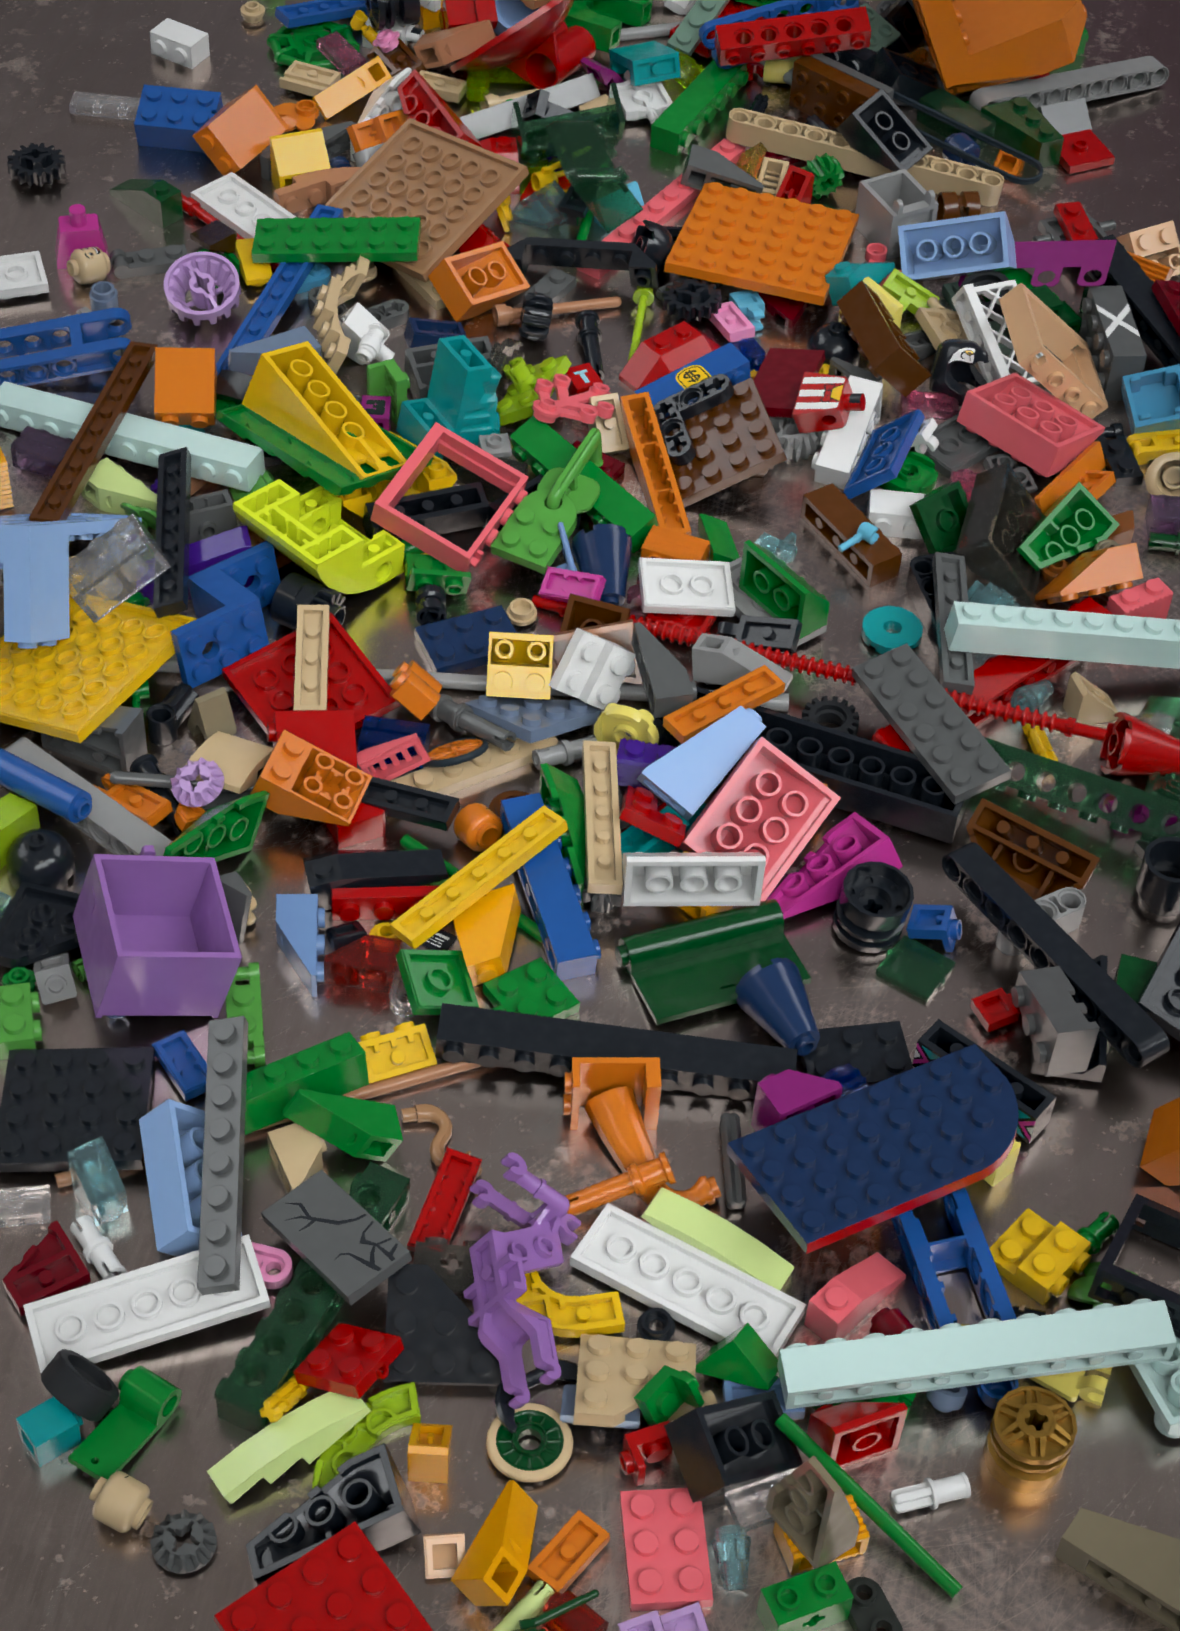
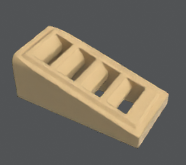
M764 157L757 180L764 185L762 193H770L776 197L789 168L788 161Z

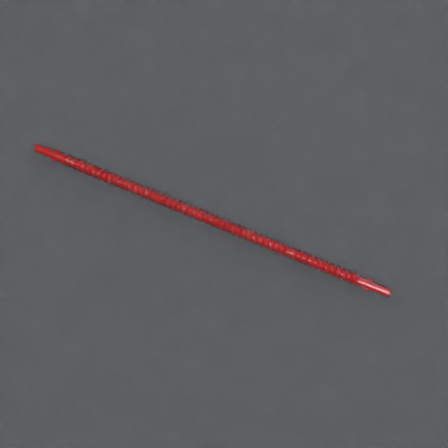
M534 595L532 598L536 608L557 612L560 617H564L567 603L541 598L539 595ZM634 614L630 616V619H633V624L641 622L656 639L658 636L661 637L662 641L668 638L670 643H674L677 640L679 645L685 642L687 647L695 644L703 633L702 630L695 633L694 628L687 631L685 626L678 629L677 624L670 627L668 622L661 625L660 620L653 623L651 618L644 621L643 616H640L638 619H636ZM742 640L741 643L746 645V641ZM753 642L746 645L773 663L781 665L783 669L789 667L791 672L798 669L800 674L807 671L808 676L816 673L817 678L824 675L826 680L833 677L834 682L841 679L843 684L850 681L851 685L855 686L857 683L852 677L850 665H846L843 668L841 663H837L834 666L832 661L826 664L824 659L816 661L815 657L807 659L806 655L798 657V653L795 652L793 655H790L788 650L781 653L779 648L772 651L771 646L764 649L762 644L758 647H755ZM953 690L952 693L948 692L962 710L967 709L968 714L976 711L977 716L984 713L986 718L993 715L995 720H998L999 717H1002L1004 722L1011 719L1013 724L1019 721L1022 726L1030 724L1032 729L1035 726H1039L1041 731L1044 728H1048L1050 733L1056 730L1071 738L1073 735L1105 742L1108 729L1078 723L1076 718L1061 719L1057 718L1056 713L1048 716L1047 711L1039 714L1038 709L1031 712L1029 707L1022 710L1020 705L1013 708L1011 703H1007L1006 706L1002 705V701L993 703L992 698L984 701L983 696L976 699L974 694L967 697L965 692H962L961 695H958L956 690Z

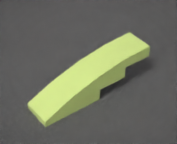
M663 1187L658 1190L641 1215L652 1226L778 1290L782 1289L795 1266L731 1222Z
M333 1392L325 1393L289 1412L277 1422L271 1423L247 1439L211 1467L207 1473L223 1497L233 1504L262 1478L272 1484L301 1458L308 1464H311L371 1410L362 1398L357 1399Z

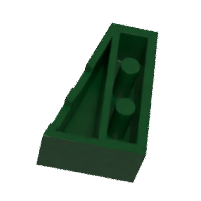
M1018 97L1013 100L981 107L977 131L987 134L995 140L1036 159L1043 168L1059 164L1064 137L1026 97Z

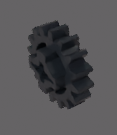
M30 143L27 148L21 145L20 151L12 150V155L7 157L8 174H11L12 180L18 179L20 185L28 182L29 187H32L34 183L42 187L45 182L53 184V179L60 180L61 174L66 173L65 155H62V150H55L54 145L45 147L44 143H41L39 146L38 144Z
M684 278L682 283L673 281V286L667 285L665 291H662L663 310H667L668 316L676 315V320L682 317L686 318V322L694 320L699 322L701 317L710 319L711 313L718 314V309L722 307L721 290L716 289V284L708 285V281L698 282L696 278Z

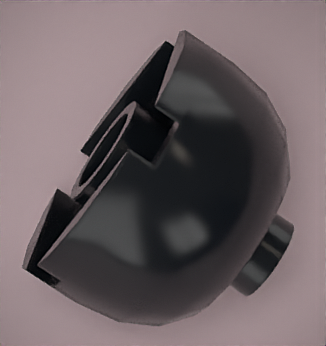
M643 220L645 226H638L631 243H635L656 263L657 274L664 271L665 261L674 245L671 233L664 226L652 221Z
M839 322L823 324L811 333L806 349L825 350V361L823 364L830 365V359L833 356L855 366H859L861 361V354L857 349L860 347V344H857L848 333L851 328ZM837 370V375L840 376L841 372Z
M31 829L20 834L12 842L7 852L8 879L17 890L22 881L63 890L68 885V879L72 874L74 877L76 872L74 853L70 844L62 835L50 829Z

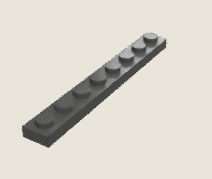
M245 1016L209 1021L197 1289L202 1295L240 1290L248 1021Z

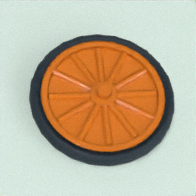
M469 737L442 743L427 751L431 761L424 765L438 768L470 761L486 752L488 742L479 737Z

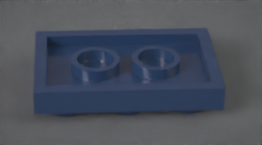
M502 605L415 627V638L433 672L457 673L488 664L489 631L517 632Z

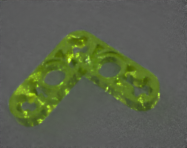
M506 66L487 71L468 72L466 97L468 100L475 102L486 101L484 96L490 92V82L530 83Z

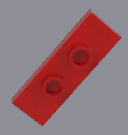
M447 1147L408 1241L407 1249L409 1251L440 1262L443 1261L470 1195V1186L475 1183L481 1168L482 1159Z

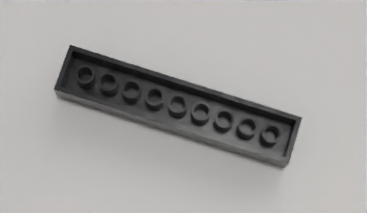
M696 687L697 699L712 692ZM761 706L753 709L761 716L762 723L766 726L756 740L760 737L765 738L820 782L828 784L827 787L841 797L835 805L836 808L852 813L856 812L861 816L952 844L970 798L954 805L913 753ZM664 717L654 718L653 723L659 733L658 745L680 746L681 743L663 727ZM741 758L737 761V763L733 766V768L728 772V774H730V773L732 772V770L735 768V766L738 764V762L741 760Z

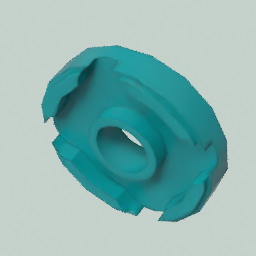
M883 606L869 611L863 618L861 629L864 643L868 647L869 644L875 647V651L880 654H884L906 643L911 649L918 647L921 644L923 633L922 623L914 613L895 606ZM891 629L897 631L898 633L893 634L887 632L886 630Z

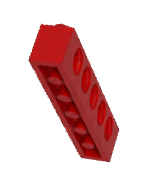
M864 6L716 25L715 47L719 65L734 66L743 63H758L766 60L867 48L870 46L872 30L867 9Z

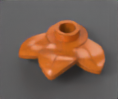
M308 99L300 100L296 104L283 103L274 106L275 110L289 127L285 132L293 131L296 128L299 131L309 130L315 125V119L319 116V109L316 103Z

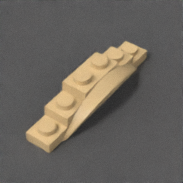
M361 255L355 265L350 263L349 266L345 267L341 275L336 274L335 277L332 276L327 286L321 285L316 296L318 301L311 314L315 317L313 329L316 330L318 343L322 346L321 351L325 353L324 358L327 359V365L335 374L347 356L351 341L342 331L337 307L354 298L367 276L370 260Z

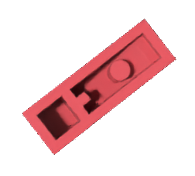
M876 1252L834 1276L809 1300L804 1325L825 1342L833 1338H844L906 1279V1274L880 1253Z

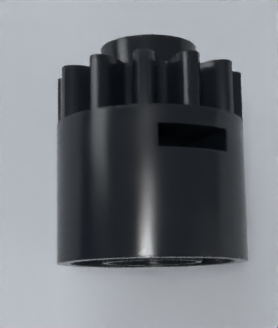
M292 572L281 581L275 591L271 603V618L273 621L296 631L297 605H329L330 612L342 625L346 615V606L342 605L345 596H342L339 591L301 574Z

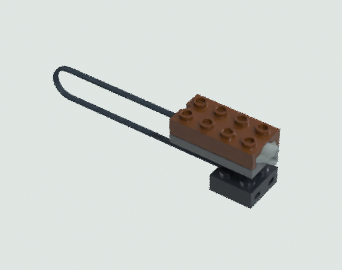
M868 48L802 56L794 61V67L783 76L784 82L791 86L789 105L810 116L817 115L824 123L836 129L856 109L879 90L883 89L892 100L895 98L1037 168L1039 173L1029 178L1011 175L918 129L928 142L981 168L998 172L1004 179L1016 184H1034L1043 177V166L1036 159L894 91L893 88L871 78L870 73L874 71L877 52Z

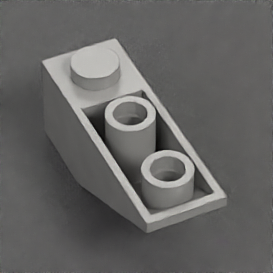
M702 633L692 647L693 681L704 682L707 685H726L763 665H766L785 683L784 692L793 679V674L733 637Z

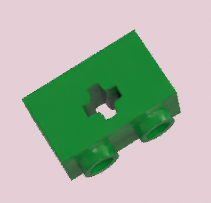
M835 1561L762 1588L756 1613L765 1631H820L848 1620L854 1597Z

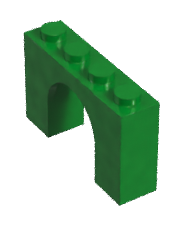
M574 0L564 21L568 27L577 25L588 30L594 38L596 49L609 53V49L616 48L620 43L622 23L640 27L650 21L653 0Z

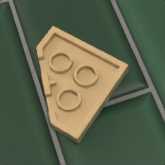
M581 1334L573 1425L614 1428L623 1423L626 1414L639 1408L634 1397L664 1365L680 1372L685 1370L695 1377L696 1344L680 1341L671 1342L643 1338L613 1337L601 1334Z

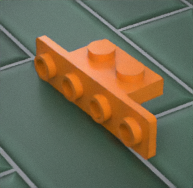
M1094 441L1035 497V507L1038 511L1039 519L1061 495L1078 482L1096 500L1104 495L1116 482L1114 471H1101L1105 468L1106 462L1100 441Z

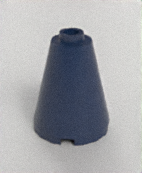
M615 524L593 525V530L585 534L584 529L579 531L573 537L571 547L580 571L604 576L606 583L600 601L622 606L625 602L632 549L631 535L626 534L625 528Z
M788 958L770 959L773 964L765 968L758 964L748 971L737 984L735 989L738 995L736 999L737 1004L783 1048L797 1049V1055L801 1056L810 1054L817 1047L820 1033L798 967Z

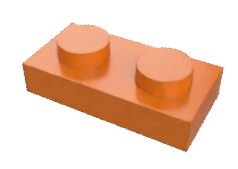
M578 1510L528 1565L526 1575L535 1582L538 1580L544 1581L542 1588L548 1584L556 1593L557 1599H559L609 1543L610 1533Z

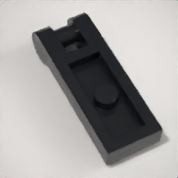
M1111 423L1110 427H1105L1104 432L1095 440L1101 442L1106 462L1105 469L1106 471H1114L1116 482L1113 484L1114 487L1142 485L1144 475L1124 436L1123 426L1121 423Z

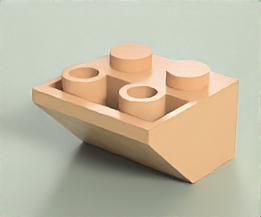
M1173 220L1116 237L1120 244L1125 247L1126 251L1170 267L1174 271L1172 276L1180 274V244Z

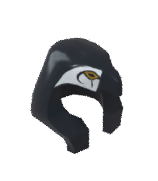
M947 339L941 342L933 360L929 390L957 399L959 406H962L965 395L970 389L958 382H965L976 388L987 384L975 367V364L979 361L989 362L987 351L976 342L967 339Z

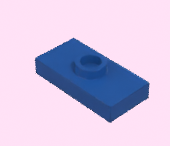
M184 1029L152 1043L156 1058L185 1102L206 1092L207 1063Z

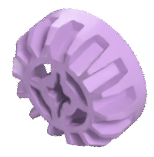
M199 251L184 255L169 267L164 278V292L169 309L172 313H177L179 319L183 322H188L189 319H192L194 325L200 326L202 320H209L210 324L213 325L217 323V317L222 316L224 319H227L231 315V309H235L239 305L241 286L238 272L227 258L217 253ZM190 289L192 301L186 303L185 296ZM223 292V301L218 306L216 303L217 295ZM193 306H196L197 308L206 309V310H205V311H195V310H192V309H190V308L193 307Z

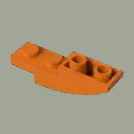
M403 109L347 127L346 129L355 153L385 143L408 120V117L404 114Z

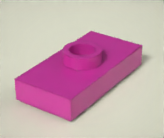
M548 566L538 594L541 598L568 603L570 593L600 601L606 579L601 575Z

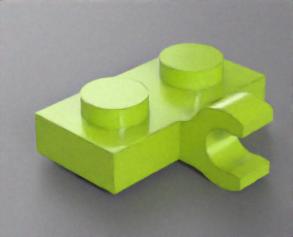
M894 268L882 286L884 290L904 306L903 314L906 309L915 315L919 307L930 308L927 305V300L930 297L934 296V298L940 299L896 268Z

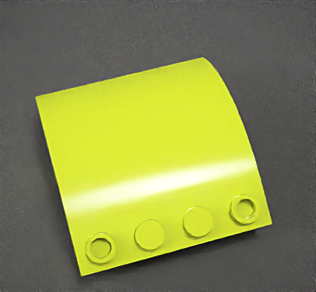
M278 479L233 503V511L244 526L247 525L248 529L263 540L271 543L274 548L331 589L344 594L362 593L374 589L404 572L405 544L384 529L374 534L372 539L363 535L341 519L342 499L331 494L321 485L300 496L299 492L281 479Z

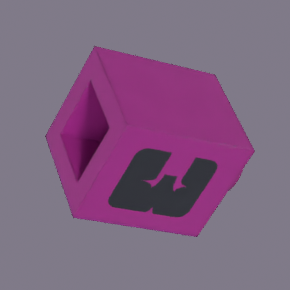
M362 395L361 406L377 425L390 431L392 419L391 396Z

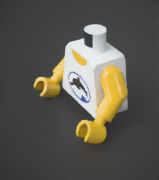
M357 10L350 21L351 28L356 31L361 30L362 46L372 49L374 47L373 41L377 39V34L382 30H374L369 17L363 11ZM396 19L394 27L391 28L393 32H399V38L406 46L410 42L417 43L421 36L425 34L424 29L416 28L415 25L399 26Z

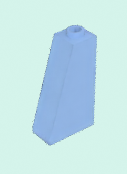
M739 706L646 767L637 780L688 821L766 726L762 723V718L756 711Z

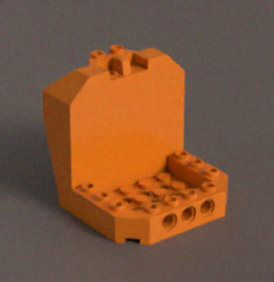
M912 0L928 49L948 97L982 87L1043 75L1073 63L1087 20L1086 18H1088L1086 8L1081 0Z

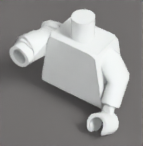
M357 302L339 317L344 335L351 339L347 353L349 358L360 365L370 364L375 359L381 362L394 357L395 353L384 345L390 335L389 330L360 303Z

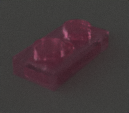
M337 31L316 40V48L344 76L349 75L366 64V59Z
M913 391L907 397H904L902 394L900 396L901 417L916 409L922 411L925 416L924 419L933 417L934 420H948L959 413L957 399L944 393Z

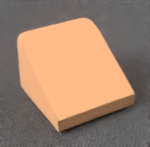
M464 1532L423 1535L425 1579L453 1577L465 1556Z

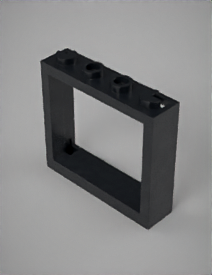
M1136 1194L1097 1269L1088 1297L1103 1304L1109 1303L1114 1306L1128 1305L1135 1300L1145 1298L1152 1301L1165 1300L1174 1334L1180 1338V1294L1115 1266L1133 1229L1180 1250V1212ZM1138 1218L1145 1220V1224L1137 1221ZM1103 1282L1113 1286L1111 1291L1101 1287Z

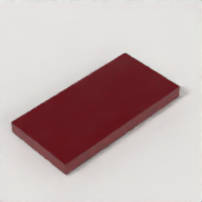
M769 349L753 380L769 417L793 418L792 413L804 372L819 373L825 361V350Z

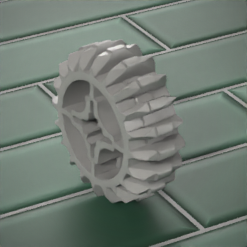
M769 417L787 460H793L796 463L799 458L807 460L809 455H814L821 448L820 441L823 431L799 433L794 418Z

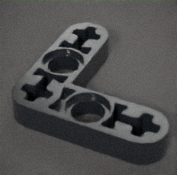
M714 375L659 401L654 406L668 456L674 465H687L696 455L685 420L718 406L733 396L734 387L727 375ZM699 397V400L696 403L687 405L688 401H690L693 398ZM669 412L671 418L666 420L665 414ZM676 428H680V431L672 436H668V433ZM682 444L683 451L679 452L677 446Z

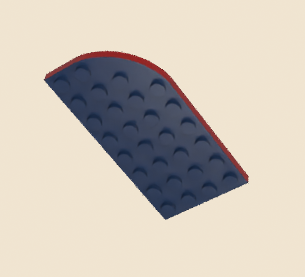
M973 1044L728 1142L727 1154L803 1251L808 1254L978 1182L992 1174L1004 1162L1013 1147L1019 1119L1018 1103L1008 1079L979 1047Z

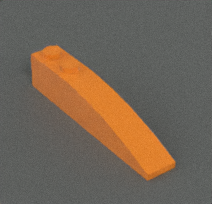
M649 392L620 396V406L629 452L649 510L656 515L659 527L691 535L690 524Z

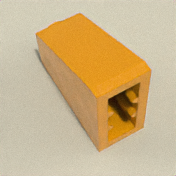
M514 883L489 891L453 919L473 987L501 976L508 971L521 913V906Z

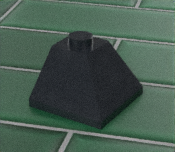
M898 0L879 14L900 33V37L886 48L912 59L926 44L912 1Z

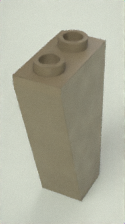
M1081 1507L1063 1534L1055 1557L1172 1631H1180V1539Z

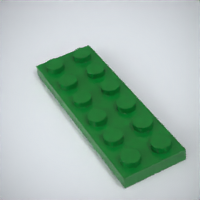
M295 217L257 219L251 254L253 263L357 262L360 255L369 259L370 262L418 261L422 226L421 217Z

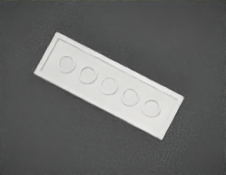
M609 1203L606 1204L570 1256V1266L651 1308L666 1310L674 1320L718 1343L746 1323H749L776 1358L779 1356V1350L784 1348L806 1311L807 1304Z
M249 1234L241 1236L240 1290L202 1295L197 1289L199 1250L23 1305L40 1373L43 1372L55 1355L62 1349L72 1350L95 1364L270 1308V1299Z

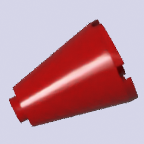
M1115 713L1114 716L1118 717L1115 724L1108 723L1106 727L1108 729L1105 742H1102L1100 749V758L1106 759V767L1101 766L1104 774L1111 776L1180 775V739L1128 713Z

